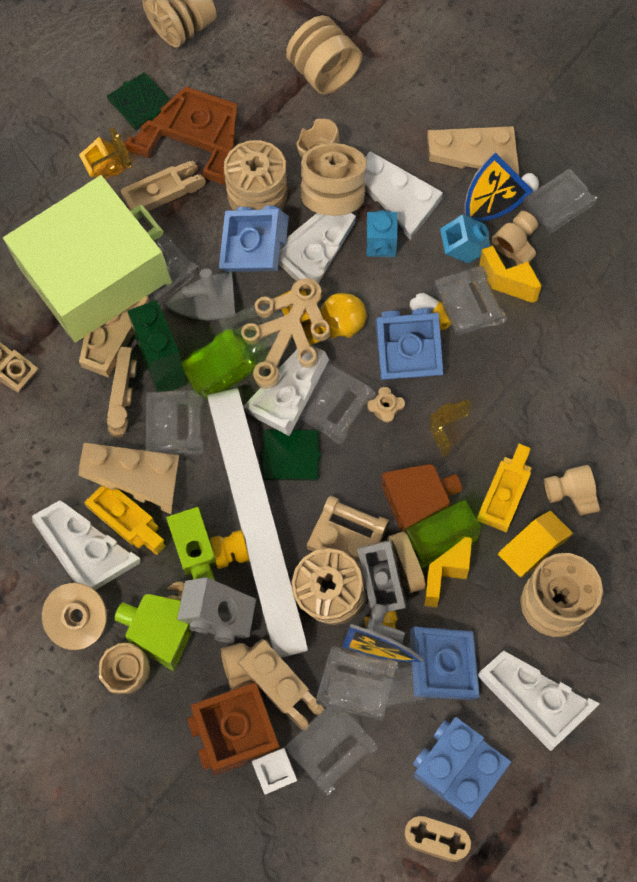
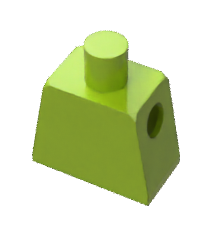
M195 507L166 517L185 575L192 574L193 579L208 577L215 581L211 567L216 565V560L199 508ZM193 550L201 551V555L198 557H191L190 553Z
M145 594L138 608L122 602L116 611L115 621L129 626L125 636L127 641L137 645L147 656L169 670L175 671L193 632L190 630L189 624L177 620L181 601Z

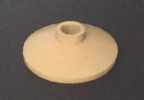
M82 583L64 584L53 590L45 600L42 609V624L47 636L56 645L68 650L84 649L94 644L105 630L107 623L105 603L99 593L90 586ZM76 609L81 610L83 613L81 621H77L74 618Z

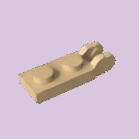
M189 161L176 167L171 166L126 186L120 192L130 211L139 205H143L147 211H150L187 193L200 190V188L205 186L206 180L201 174L194 175L197 173L198 166L195 161Z
M129 347L119 348L109 402L108 432H110L112 437L116 438L123 437L127 431L128 413L125 410V406H131L133 388H128L130 378H135L138 361L133 359L132 348Z
M261 639L237 662L253 682L257 683V686L282 713H286L302 731L305 732L310 725L307 719L292 707L300 699L319 717L325 712L321 704L308 692V687L264 639Z

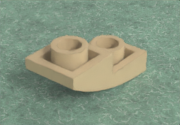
M0 342V382L19 393L38 371V367L16 350L11 351Z

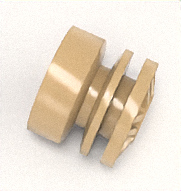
M213 0L142 1L144 11L153 28L165 42L173 47H180L184 44L185 40L193 37L194 30L202 31L213 23L217 17Z
M322 15L307 21L294 33L288 43L286 57L319 94L326 95L337 91L352 79L361 64L362 52L348 36L344 35L341 28L329 16Z
M249 140L238 144L229 151L224 161V176L227 199L231 208L234 211H237L238 207L262 210L264 206L271 205L277 206L282 210L287 201L288 191L286 160L282 152L273 144L262 140Z
M331 548L315 550L303 557L295 568L292 579L293 596L300 608L317 621L329 625L344 624L357 617L366 605L368 594L362 570L354 559L343 551ZM332 578L336 587L334 590L328 589L325 593V589L321 584L323 581L329 582Z
M571 553L554 554L540 563L523 587L520 598L522 613L529 625L539 633L551 637L568 636L578 631L600 605L603 595L601 577L595 567L583 557ZM558 597L562 600V602L560 601L558 603H555L553 601V599H556Z

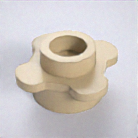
M383 387L379 389L377 397L368 402L367 407L370 412H374L377 418L388 423L394 420L398 410H402L405 407V401L403 398L393 395L389 388ZM388 403L389 406L385 407L383 404Z

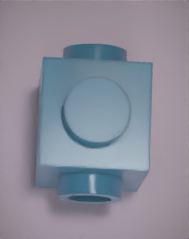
M385 210L367 212L366 257H396L397 212Z
M463 214L440 228L445 254L469 264L481 257L482 249L490 247L489 231L486 225Z

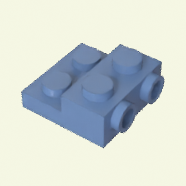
M271 205L264 206L262 210L238 207L237 211H225L219 269L223 272L278 271L280 245H286L289 216L282 212L281 208Z
M429 308L412 310V315L400 316V311H386L381 313L382 317L376 318L377 350L379 353L381 380L443 375L439 313H431Z
M455 717L451 724L444 720L433 736L438 741L432 750L429 751L424 748L413 763L418 768L414 778L471 820L511 761L484 742L483 736Z

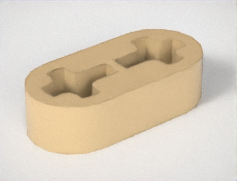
M403 531L388 536L387 540H392L400 578L406 592L410 594L425 589L424 575L406 532Z
M424 816L412 818L405 827V841L409 847L416 851L447 861L458 862L463 860L471 849L469 835L459 827ZM419 824H423L426 826V833L436 836L435 841L424 838L421 843H417L415 835L410 833L411 828L417 829ZM453 835H457L460 837L459 843L464 845V850L458 849L455 854H451L449 852L450 846L440 843L439 839L451 840Z

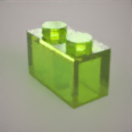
M232 329L219 333L215 336L214 341L204 348L193 351L189 358L182 362L183 369L195 393L207 400L208 394L228 389L252 373L258 364L248 344L244 342L243 337Z
M463 500L407 528L406 534L422 569L465 537L472 538V543L477 541L481 526L467 502Z

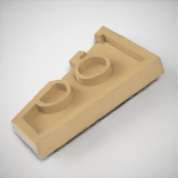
M514 126L428 130L429 161L462 169L466 166L480 169L483 163L496 152L519 176Z
M148 296L84 337L79 359L82 368L109 378L116 366L119 348L126 347L134 334L127 310L149 303Z
M83 443L79 476L112 490L121 489L134 495L133 499L143 503L146 500L161 506L162 511L171 514L179 455Z

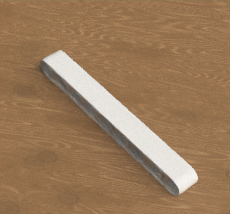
M238 387L208 394L207 397L272 649L280 658L306 652L308 648Z

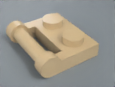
M330 495L307 543V549L315 551L331 548L343 551L353 558L361 568L357 549L361 546L381 542L390 520L381 516L379 519L340 503L338 498ZM335 514L373 530L371 538L331 522L333 515Z

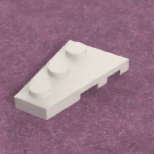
M370 151L365 157L367 161L365 191L374 201H378L386 211L397 212V223L404 229V234L411 240L443 198V192Z
M316 213L287 237L286 245H280L278 265L296 281L309 278L319 283L356 223V216L352 213L339 216Z
M312 345L310 347L315 350L317 355L316 364L310 368L302 367L298 361L297 349L278 369L280 376L278 383L270 389L260 388L243 406L250 416L290 436L329 361L325 351ZM306 353L302 356V360L309 361L313 355Z
M61 500L32 516L33 523L74 583H82L96 590L140 564L138 556L124 550L117 544L116 540L109 535L105 536L91 526L90 521Z
M502 651L478 674V677L550 751L599 706L598 702L590 698L584 699L572 692V688L561 682L560 684L555 683L541 675L540 670L505 651Z

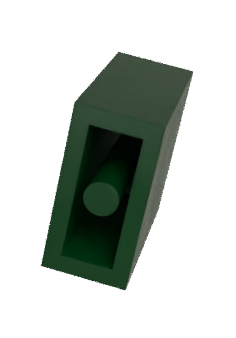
M154 300L127 310L138 349L158 396L186 386L187 382L180 353L158 301Z

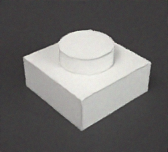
M285 748L252 761L264 794L298 781Z

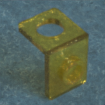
M113 127L109 128L112 144L117 151L91 164L95 178L102 175L104 179L120 174L123 170L132 166L128 149Z
M468 399L455 405L453 403L445 404L435 413L430 414L428 428L443 457L449 454L450 442L442 426L469 415L471 403Z

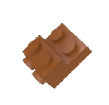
M256 682L191 705L192 716L187 717V722L192 736H200L203 748L198 750L203 769L211 768L213 776L246 765V761L279 750L277 738Z

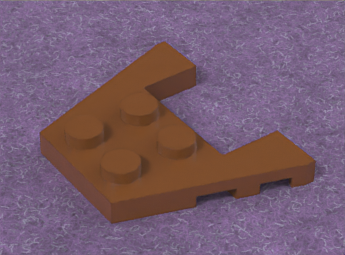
M185 86L161 108V113L152 121L148 120L141 126V131L134 138L130 136L125 141L126 151L150 158L161 136H166L211 152L212 155L203 170L204 178L226 186L224 161L229 151L234 148L238 115L237 104Z

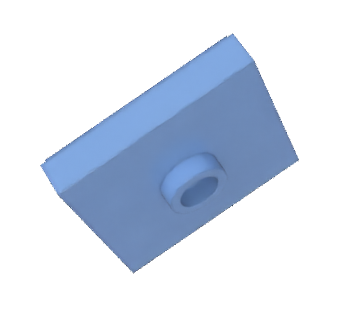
M413 627L409 629L411 650L423 659L422 662H412L414 697L461 700L480 698L473 631Z

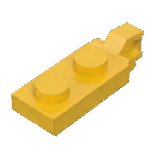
M519 444L513 459L505 457L500 462L477 516V521L507 533L531 475L532 467L525 465L531 448Z
M101 485L84 502L89 510L139 549L144 544L154 554L158 555L166 547L163 543L164 539L155 533L159 527L154 523L153 518L119 489L112 490Z

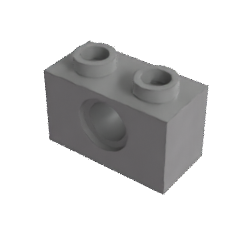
M392 540L359 547L357 551L371 612L374 604L385 606L387 608L386 612L406 608V599Z
M208 577L187 580L184 584L177 620L189 624L192 631L214 634L215 640L219 642L234 643L235 639L249 638L256 599Z

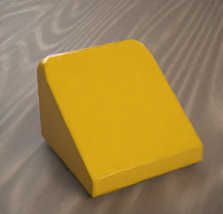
M98 137L79 154L90 177L98 176L122 164L112 143L101 137Z

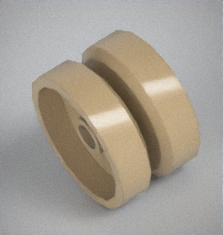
M337 143L321 144L309 149L303 155L301 162V199L304 205L311 211L331 216L345 215L359 209L364 203L367 161L363 153L354 147Z

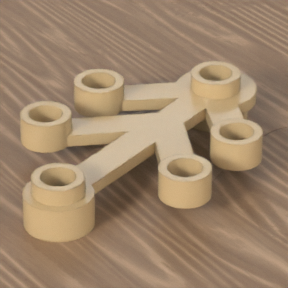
M309 278L300 279L294 283L290 293L273 299L260 297L255 302L256 312L262 318H268L273 315L274 311L292 306L289 314L259 326L249 323L243 326L241 330L244 342L250 345L258 343L264 337L279 332L266 360L258 363L254 368L253 376L259 387L270 389L278 383L280 376L277 365L292 336L298 349L297 357L300 365L310 368L316 364V352L309 346L300 322L306 309L312 323L311 332L313 338L318 341H324L330 336L329 324L323 320L317 305L321 299L322 292L320 285L315 280ZM304 289L311 290V293L307 296L300 294ZM263 304L270 305V308L266 311L259 309ZM320 326L326 328V331L322 334L315 332L316 328ZM254 330L257 332L252 338L246 337L248 331ZM306 353L313 355L309 361L302 360V356ZM263 369L271 370V373L266 377L260 375Z

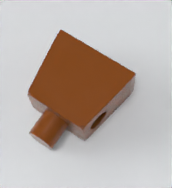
M432 464L382 473L381 487L400 532H406L408 537L445 517L449 513L450 508L448 497L462 492V485L457 474L440 479Z

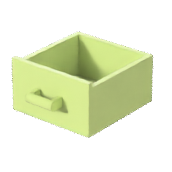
M102 175L3 237L19 269L74 343L164 284L168 286L172 283L163 253L154 242L162 236L163 230L143 205H139L129 211ZM143 217L152 229L146 232L137 219Z

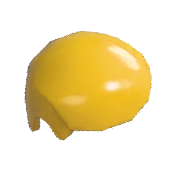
M349 293L331 295L320 309L323 319L329 324L330 338L332 339L337 336L351 338L363 329L367 319L364 303L358 297Z

